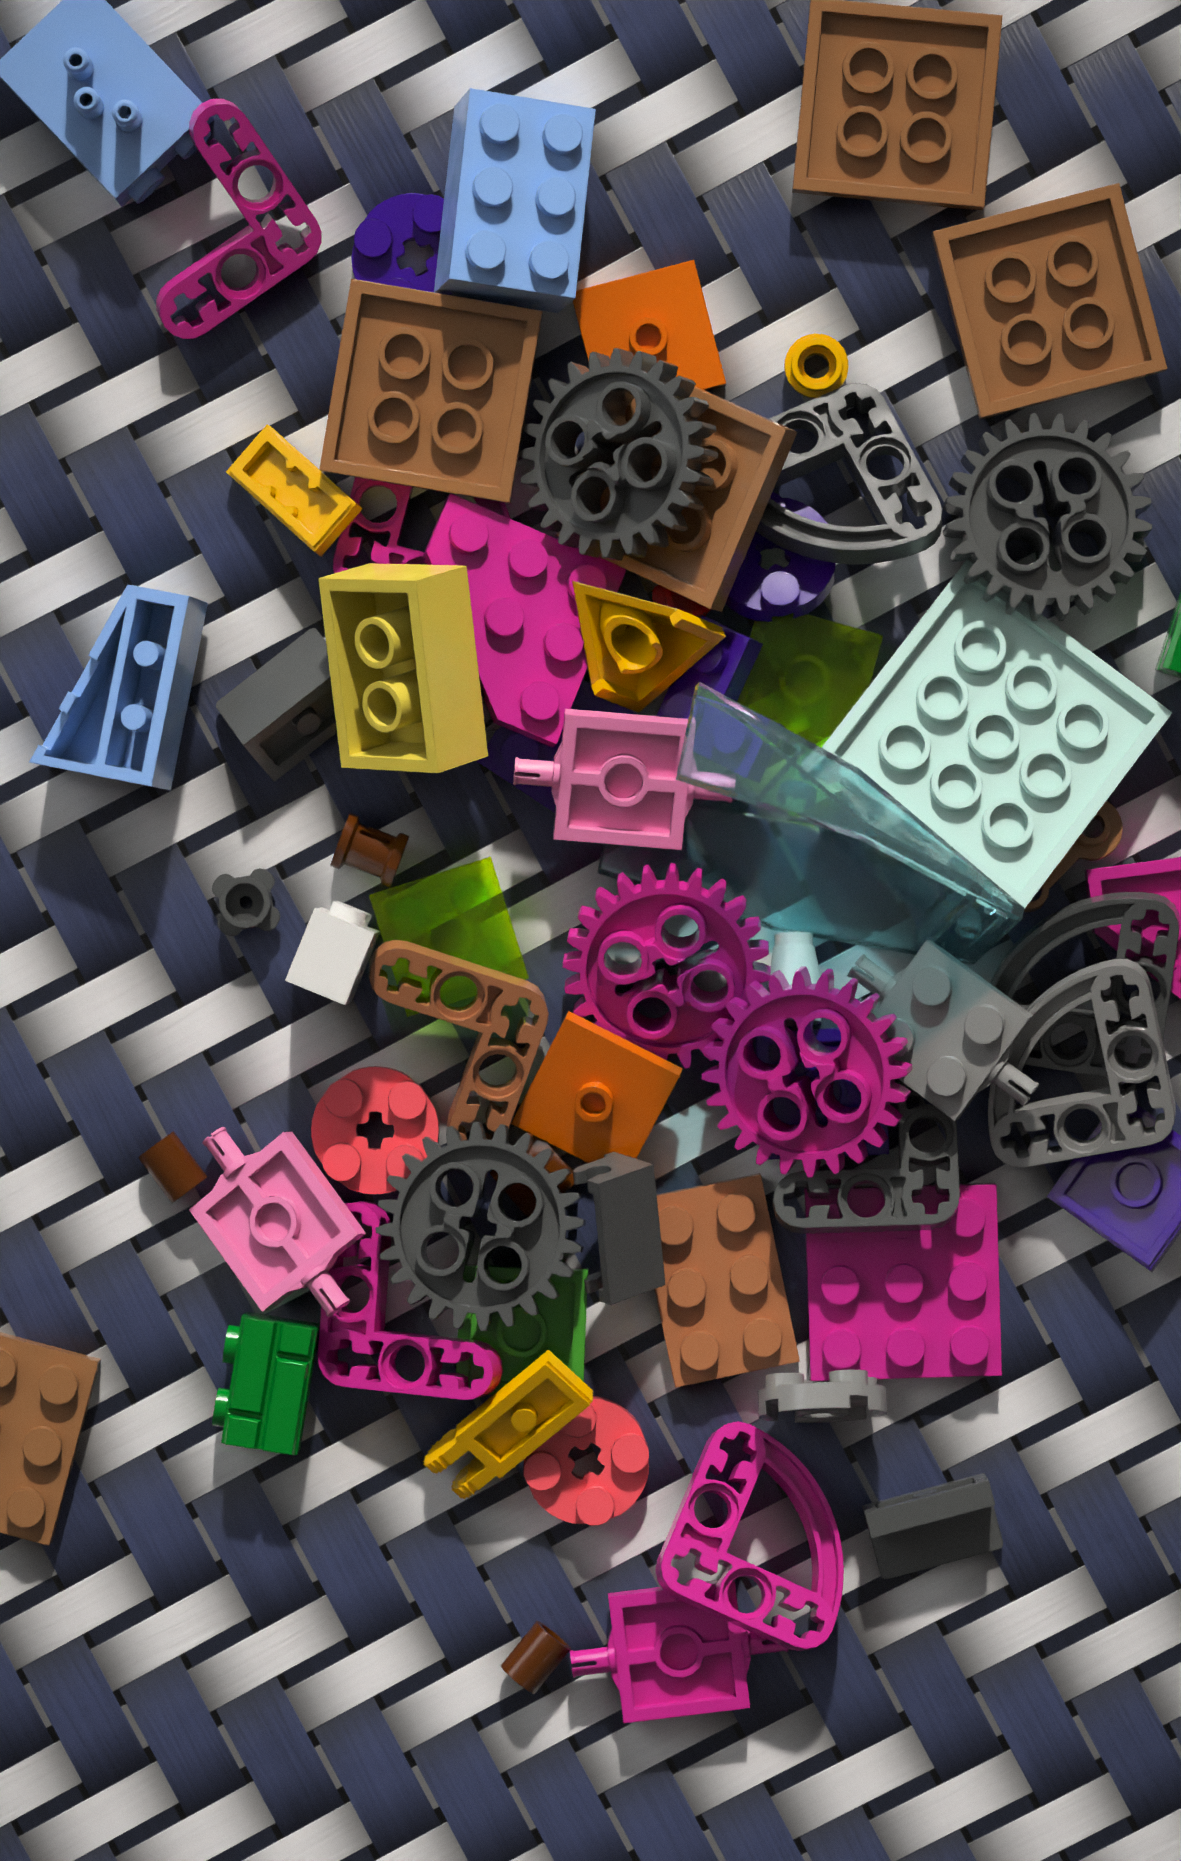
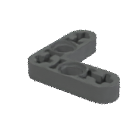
M895 1079L896 1083L911 1091L906 1101L919 1104L920 1095L899 1079ZM906 1101L896 1103L897 1110L903 1116L897 1124L899 1168L841 1170L836 1174L831 1170L817 1171L813 1177H807L805 1171L790 1173L779 1182L775 1189L773 1198L775 1218L782 1227L790 1232L800 1234L917 1231L942 1228L952 1220L957 1212L960 1197L957 1121H954L934 1105L926 1104L907 1109ZM924 1119L936 1121L945 1131V1143L934 1152L919 1151L912 1145L909 1138V1130L913 1124ZM947 1162L948 1171L936 1168L935 1190L937 1194L947 1195L949 1202L939 1203L936 1214H925L924 1205L918 1202L913 1203L912 1196L920 1195L924 1185L923 1169L911 1173L909 1171V1163L917 1166L931 1167ZM870 1184L881 1191L885 1201L881 1212L868 1218L859 1217L852 1212L848 1206L847 1196L851 1189L857 1185ZM827 1185H840L837 1198L840 1219H828L830 1205L810 1207L809 1216L803 1219L796 1218L794 1207L784 1206L783 1200L793 1198L795 1188L806 1187L809 1198L826 1199L829 1198V1188Z

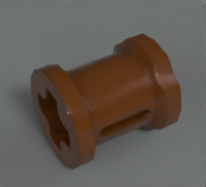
M350 812L330 866L340 869L343 865H347L379 877L382 885L391 887L410 836L404 833L394 836L360 823L359 815Z

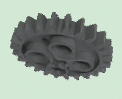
M614 348L611 358L604 354L591 352L589 356V369L586 366L573 362L567 364L571 381L569 384L552 378L548 381L550 390L555 396L551 403L540 400L534 401L533 405L543 416L541 424H525L523 430L536 438L535 447L519 451V457L534 461V470L526 473L520 480L523 484L539 488V491L527 504L529 508L548 511L540 526L546 530L560 532L558 543L573 548L579 546L580 554L596 558L602 553L603 558L622 561L625 552L627 555L643 558L646 557L647 542L650 545L662 548L669 546L666 527L683 532L688 529L686 520L681 513L685 507L696 510L703 509L704 505L693 492L696 485H713L714 480L701 472L702 463L717 459L718 453L703 448L702 440L710 437L717 429L714 425L697 420L706 411L709 404L705 400L689 397L696 383L682 376L676 377L678 370L676 365L662 360L657 362L656 356L637 351L633 355L632 352ZM635 398V413L627 423L625 418L626 409ZM661 426H662L661 432L658 433L657 435H655L654 437H652L656 432H658V431L660 430V428H661ZM584 432V446L576 456L575 443L578 436ZM660 453L662 459L661 469L658 475L652 479L651 466L655 457ZM583 473L574 483L575 478ZM609 486L610 500L607 507L601 511V496Z
M1033 413L1030 414L1026 421L1025 432L1021 433L1010 419L1006 420L1001 428L1002 442L990 433L985 432L978 442L984 456L967 450L960 462L970 474L954 472L948 483L951 488L962 494L947 497L942 509L949 514L959 516V519L949 522L943 530L945 537L962 539V543L953 550L950 556L951 561L970 559L973 565L965 576L964 582L969 584L984 578L989 583L982 599L985 602L993 599L999 592L1007 595L1006 614L1011 615L1021 601L1029 603V613L1032 621L1039 619L1046 605L1052 606L1058 621H1064L1069 613L1070 602L1072 601L1084 615L1089 614L1094 607L1092 592L1107 603L1111 601L1117 593L1111 579L1127 585L1135 573L1125 561L1140 562L1146 554L1147 550L1132 540L1147 537L1152 530V524L1135 518L1136 515L1147 511L1152 503L1151 498L1133 496L1132 491L1141 484L1145 477L1143 473L1124 475L1121 469L1131 455L1128 450L1118 453L1113 457L1105 452L1112 437L1110 433L1107 432L1094 443L1088 440L1089 421L1083 420L1075 432L1070 433L1065 431L1063 414L1057 413L1050 428L1043 429L1037 414ZM1036 463L1042 464L1045 468V504L1047 513L1051 517L1059 516L1060 518L1051 532L1052 547H1054L1055 556L1061 567L1058 572L1052 571L1049 565L1050 542L1048 523L1045 518H1035L1037 511L1043 503L1042 487L1040 486L1037 472L1034 470V464ZM1066 470L1080 473L1087 481L1088 492L1081 495L1067 492L1060 484L1059 473ZM1003 478L1018 481L1025 490L1026 499L1018 503L1004 500L997 492L995 487L996 481ZM1085 532L1091 535L1097 543L1098 555L1085 557L1077 554L1070 546L1069 534ZM1022 540L1028 543L1034 549L1036 562L1028 565L1014 562L1006 552V542Z
M473 1122L469 1140L463 1141L461 1134L455 1126H449L446 1128L447 1146L441 1148L432 1138L425 1137L422 1141L427 1158L422 1161L410 1154L405 1153L402 1156L405 1165L411 1171L408 1178L388 1176L387 1181L400 1193L397 1200L387 1199L378 1202L379 1207L394 1214L392 1223L376 1227V1233L394 1237L395 1245L382 1252L380 1258L381 1260H400L402 1267L390 1280L392 1284L412 1280L415 1286L407 1300L410 1305L422 1301L427 1296L432 1299L429 1310L430 1319L436 1320L448 1307L453 1309V1326L457 1329H461L464 1326L470 1313H475L480 1331H488L494 1312H498L505 1325L511 1327L515 1325L516 1321L515 1306L521 1305L531 1316H536L539 1314V1308L534 1295L540 1292L551 1299H557L560 1296L557 1288L551 1281L554 1274L570 1278L574 1276L575 1272L562 1259L564 1253L583 1252L584 1247L568 1239L569 1230L585 1226L586 1220L568 1216L567 1207L582 1199L581 1193L561 1192L559 1186L567 1180L571 1172L569 1169L549 1172L546 1167L554 1155V1151L551 1148L541 1151L535 1157L529 1154L533 1135L525 1133L515 1145L509 1144V1129L507 1125L500 1124L492 1140L486 1139L482 1123ZM455 1169L465 1171L473 1182L471 1198L465 1204L458 1207L448 1204L441 1193V1182L444 1176ZM490 1170H495L498 1173V1180L489 1205L487 1220L497 1224V1231L495 1235L482 1238L476 1277L473 1282L468 1283L464 1280V1272L473 1248L475 1233L465 1229V1222L467 1217H478L481 1213L486 1176ZM518 1183L529 1186L536 1197L534 1212L522 1221L510 1218L503 1208L505 1192L511 1186ZM439 1232H446L452 1235L459 1246V1256L456 1262L447 1269L435 1267L429 1261L426 1254L429 1240ZM502 1246L514 1249L522 1261V1269L519 1276L508 1284L496 1281L488 1268L491 1254Z

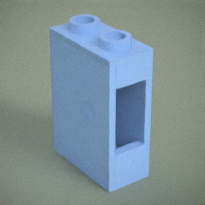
M62 0L0 59V79L121 207L131 198L138 204L149 197L165 179L160 171L177 154L185 160L198 150L189 134V121L193 111L202 102L106 0ZM213 116L206 121L208 124L214 120ZM209 132V134L204 137L205 142L210 137L211 132Z

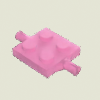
M565 709L562 742L554 756V761L519 759V757H515L513 785L523 784L551 787L556 805L553 829L554 840L682 850L685 818L693 805V799L732 803L734 776L696 774L691 756L694 733L693 719Z
M221 1127L211 1133V1137H206L202 1143L208 1148L224 1173L220 1175L213 1190L191 1207L189 1211L262 1312L270 1311L294 1291L307 1287L325 1310L328 1317L342 1310L341 1307L347 1306L350 1303V1299L345 1296L328 1271L333 1267L338 1256L364 1236L366 1232L292 1131L283 1132L260 1152L246 1156L240 1151L225 1127Z

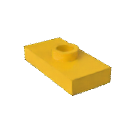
M268 424L226 471L229 476L319 556H322L363 509Z

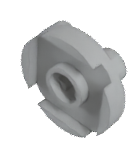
M866 1370L830 1371L829 1382L818 1383L804 1380V1374L802 1373L765 1375L766 1388L758 1391V1417L767 1421L778 1422V1412L795 1411V1423L867 1419L866 1406L879 1417L887 1414L886 1387L878 1385L877 1378L868 1377V1371Z

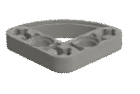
M1112 959L1083 968L1051 986L1027 1008V1011L1033 1017L1014 1043L1011 1059L1009 1060L1011 1065L1022 1071L1030 1052L1047 1029L1071 1009L1091 999L1110 1087L1027 1102L1022 1106L1021 1104H1016V1099L992 1083L988 1101L989 1135L994 1153L1003 1163L1012 1167L1036 1166L1152 1145L1162 1141L1170 1134L1175 1123L1176 1103L1151 983L1146 971L1138 963L1129 959ZM1123 975L1126 985L1137 984L1139 990L1131 992L1129 1000L1131 1017L1134 1019L1141 1014H1145L1147 1022L1128 1020L1113 1028L1109 1027L1108 1020L1119 1022L1121 1015L1116 996H1105L1103 990L1111 987L1113 976ZM1127 1036L1142 1037L1151 1046V1060L1139 1068L1127 1067L1118 1060L1115 1054L1117 1043ZM1153 1076H1158L1160 1083L1148 1082L1147 1094L1151 1107L1156 1109L1163 1108L1164 1113L1157 1115L1155 1126L1144 1127V1122L1141 1118H1130L1129 1115L1137 1110L1138 1094L1136 1084L1123 1089L1121 1082L1141 1083ZM1089 1109L1099 1116L1102 1123L1101 1132L1093 1139L1078 1140L1068 1133L1065 1126L1066 1117L1074 1110ZM1045 1115H1055L1054 1135L1059 1144L1057 1146L1049 1145L1050 1133L1032 1137L1029 1149L1019 1150L1016 1141H1005L1003 1137L1010 1134L1013 1122H1022L1025 1131H1036L1046 1128L1047 1119Z

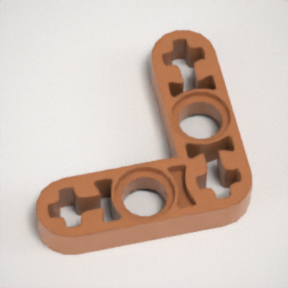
M392 940L383 943L372 954L368 969L372 989L380 998L389 1003L478 1032L448 1114L447 1127L455 1126L461 1134L463 1141L468 1140L465 1127L460 1124L462 1121L472 1123L476 1118L480 1107L479 1097L469 1096L471 1091H475L478 1095L490 1101L485 1113L487 1128L491 1130V1133H485L486 1139L492 1140L500 1124L507 1125L509 1129L546 1029L548 1009L544 994L536 985L527 980L408 941ZM398 958L407 959L409 972L426 979L427 967H436L437 969L430 978L429 997L419 996L422 992L421 982L408 977H402L397 986L388 984L387 972L381 969L382 966H394ZM464 976L472 980L476 985V996L468 1005L451 1007L440 997L442 985L451 977ZM520 997L528 999L529 1009L535 1014L533 1018L522 1017L515 1032L516 1043H526L523 1049L505 1039L509 1028L508 1012L502 1009L504 1005L515 1006ZM493 1032H495V1033H497V1034H498L500 1037H502V1038H490V1037H491V1034H492ZM495 1054L505 1055L515 1063V1073L505 1084H489L479 1075V1068L483 1060ZM493 1101L504 1102V1104L500 1107Z

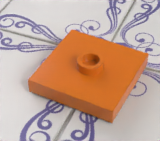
M694 260L576 291V298L572 302L588 363L591 352L604 354L611 358L614 348L632 352L633 355L637 351L656 356L657 362L662 360L678 367L676 377L682 376L691 379L696 383L695 386L707 391L726 386L724 372Z
M568 1011L511 1124L587 1163L604 1158L605 1154L617 1152L637 1159L683 1068Z

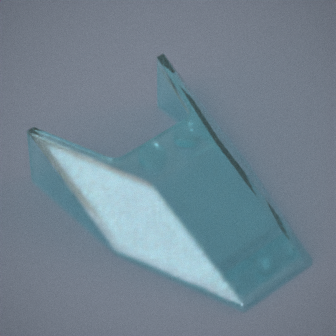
M701 682L695 686L676 780L731 797L732 803L693 799V805L685 818L682 850L603 844L597 871L598 874L618 879V874L623 872L634 885L641 884L644 865L651 867L656 880H665L670 863H676L679 881L688 882L692 873L697 868H700L703 875V888L709 890L716 882L724 879L726 881V891L723 900L726 903L742 895L746 898V908L740 917L741 920L759 916L761 926L774 931L809 932L815 938L913 955L918 953L925 941L932 940L960 962L974 965L1022 920L1024 907L860 768Z

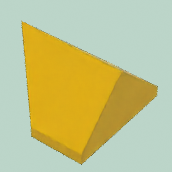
M572 581L594 695L639 713L726 637L722 627L680 609Z

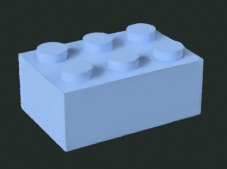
M472 88L465 93L454 106L434 293L559 313L576 298L596 109Z

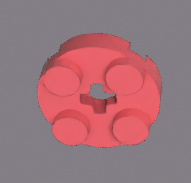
M383 1066L359 1068L332 1083L316 1105L311 1126L314 1151L327 1175L348 1189L364 1194H385L397 1191L387 1181L389 1175L409 1177L411 1171L405 1165L402 1156L406 1153L423 1161L427 1158L422 1139L430 1137L438 1143L440 1132L436 1107L422 1086L402 1071ZM370 1112L382 1113L383 1123L393 1125L394 1128L393 1137L383 1138L381 1148H370L368 1138L358 1136L357 1133L358 1124L367 1123Z
M593 1396V1402L590 1403L589 1407L524 1459V1478L538 1504L556 1518L573 1524L601 1525L609 1519L623 1514L639 1498L649 1475V1447L639 1422L623 1406L599 1396ZM591 1443L597 1445L601 1449L597 1459L604 1465L602 1470L598 1474L588 1471L583 1477L576 1475L573 1472L575 1461L568 1456L570 1451L574 1447L585 1450Z

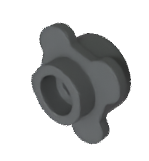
M259 868L255 869L250 876L234 878L229 874H222L215 879L212 885V892L219 898V907L222 913L218 919V927L225 935L237 936L243 929L253 927L270 931L278 925L280 912L273 906L271 895L275 879L269 871ZM244 896L252 899V906L248 909L243 908L240 904V900Z

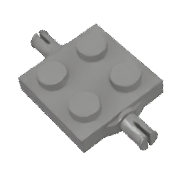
M932 940L925 941L910 964L894 976H891L868 959L865 954L861 955L855 962L857 966L850 969L847 975L849 978L857 979L858 983L871 993H877L880 996L873 1010L876 1018L888 1014L896 1015L897 1019L885 1031L888 1038L904 1037L908 1040L905 1047L894 1054V1059L912 1064L913 1069L908 1075L898 1079L954 1121L961 1117L977 1093L992 1083L1020 1102L1022 1106L1032 1096L1030 1094L1034 1093L1038 1088V1082H1034L1009 1063L1014 1043L1033 1015Z

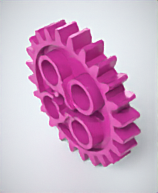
M670 863L665 880H656L651 867L644 865L641 884L634 885L630 878L622 872L618 874L617 888L619 894L616 896L602 887L596 889L595 900L600 911L587 906H581L579 909L578 919L587 929H569L567 942L580 951L564 954L563 968L578 972L566 979L564 990L567 994H584L574 1004V1014L580 1017L593 1014L592 1023L665 1060L668 1059L669 1054L677 1053L681 1064L687 1069L691 1065L692 1050L699 1048L703 1053L704 1047L710 1042H715L717 1038L724 1042V1039L717 1035L711 1026L719 1018L735 1021L725 1005L734 997H738L750 1004L745 988L755 980L759 983L769 981L771 966L756 962L769 955V942L760 939L750 940L761 930V920L759 916L740 919L746 908V898L742 895L726 903L723 900L726 891V881L724 879L719 880L707 890L702 887L703 875L700 868H697L690 876L688 882L679 881L676 863ZM686 915L696 922L698 929L689 936L678 937L669 933L664 927V923L672 916ZM709 941H715L719 945L715 950L707 949L697 952L703 944ZM626 942L634 945L639 950L641 956L632 963L622 964L612 960L607 953V949L615 943ZM664 958L669 966L678 964L677 974L670 976L665 968L655 971L656 960ZM712 970L722 974L727 983L721 989L710 992L698 988L693 982V978L702 971ZM638 981L632 989L624 993H619L615 989L619 984L626 985ZM654 997L664 1001L670 1010L662 1017L647 1018L637 1010L636 1005L642 999ZM703 1053V1055H704L706 1058H708L710 1061L714 1060V1059L710 1058L709 1056H707L706 1054Z
M801 966L795 971L792 985H789L784 974L777 970L769 976L770 992L756 980L745 988L750 1004L738 997H734L725 1005L735 1021L719 1018L712 1024L711 1028L724 1039V1042H710L703 1050L704 1054L719 1061V1065L708 1068L702 1073V1080L720 1084V1090L714 1093L706 1102L708 1106L726 1105L729 1113L722 1118L717 1126L720 1130L728 1129L735 1125L741 1129L742 1132L734 1146L737 1150L746 1147L752 1141L759 1145L756 1164L761 1166L774 1153L780 1156L781 1174L786 1175L797 1160H802L807 1177H813L819 1171L821 1159H825L830 1170L836 1174L845 1165L844 1152L856 1163L863 1162L868 1156L864 1140L880 1148L888 1139L879 1123L895 1127L903 1116L889 1103L905 1102L911 1093L906 1087L895 1083V1079L908 1075L913 1069L912 1064L894 1059V1054L903 1049L908 1040L904 1037L888 1038L885 1031L894 1023L897 1017L895 1014H888L876 1018L872 1011L880 998L877 993L867 997L862 1002L854 998L858 986L857 979L852 978L839 990L834 988L833 970L827 969L822 973L817 983L812 984L807 967ZM787 1018H793L796 1022L798 1044L792 1031L786 1026ZM816 1018L829 1019L838 1026L841 1032L839 1046L829 1047L817 1040L813 1032V1023ZM756 1036H765L777 1043L781 1054L778 1064L764 1063L756 1056L753 1048ZM801 1062H803L806 1068L816 1067L818 1069L819 1076L813 1082H811L808 1076L798 1077L795 1073V1068ZM845 1079L855 1084L861 1093L860 1106L847 1107L837 1101L833 1093L834 1081ZM785 1097L796 1103L800 1110V1123L789 1125L779 1120L773 1109L774 1098ZM816 1100L823 1115L828 1119V1125L823 1126L817 1120Z

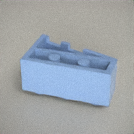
M127 584L88 655L91 657L73 691H68L59 707L61 712L43 745H38L29 763L171 791L208 603L186 595Z

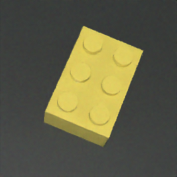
M369 563L318 578L341 768L441 773L488 757L467 566Z

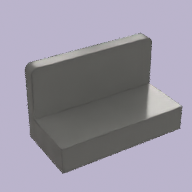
M316 628L306 631L216 703V708L242 745L274 782L337 733L327 646L325 639Z
M985 1473L862 1505L878 1569L883 1579L902 1576L999 1550L1003 1547V1539L994 1509L995 1501Z

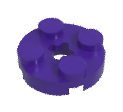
M406 193L391 197L373 208L355 231L351 256L355 279L434 292L444 199L433 194ZM416 241L420 248L430 246L434 252V256L426 260L428 271L422 275L416 276L411 267L400 269L397 259L405 255L404 245L408 242Z
M772 492L770 498L784 508L802 517L828 524L810 506L794 499L781 498V496ZM755 532L725 604L738 614L756 621L772 622V616H786L792 613L793 619L806 615L819 606L829 594L835 581L836 563L820 561L796 554L776 545ZM778 548L785 551L784 558L789 562L786 567L783 568L778 564H774L766 570L760 566L762 562L760 552L763 550Z

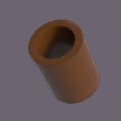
M174 1131L138 1157L171 1203L178 1200L208 1177Z
M536 1621L500 1666L515 1682L527 1691L535 1694L569 1653L571 1648L553 1630L540 1621Z

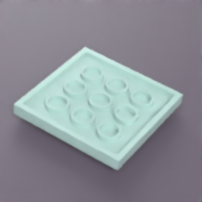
M966 560L822 746L813 761L1019 916L1172 712L1042 614L1037 621H1032L1029 605L1026 602L1021 601L1016 610L1009 615L1006 614L1007 595L999 592L988 602L982 600L984 591L989 583L984 578L966 584L964 578L973 565L970 560Z

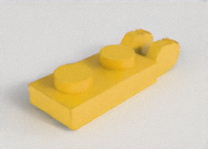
M547 1350L457 1424L456 1429H451L442 1436L441 1440L432 1445V1448L427 1451L428 1453L423 1461L424 1465L432 1473H441L467 1451H470L475 1458L460 1470L457 1476H455L454 1481H452L453 1484L451 1486V1490L461 1499L469 1498L494 1477L502 1478L589 1407L590 1403L593 1402V1390L550 1350Z

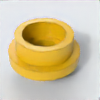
M809 334L798 339L788 350L784 363L787 381L796 392L805 397L817 398L842 386L848 373V358L841 344L832 337L824 334ZM813 355L823 357L828 363L827 374L821 378H812L807 375L804 370V362L808 357Z

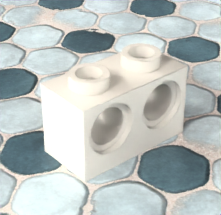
M333 901L330 910L322 907L314 908L285 981L343 1005L351 1003L381 932L368 926L372 915L340 901Z

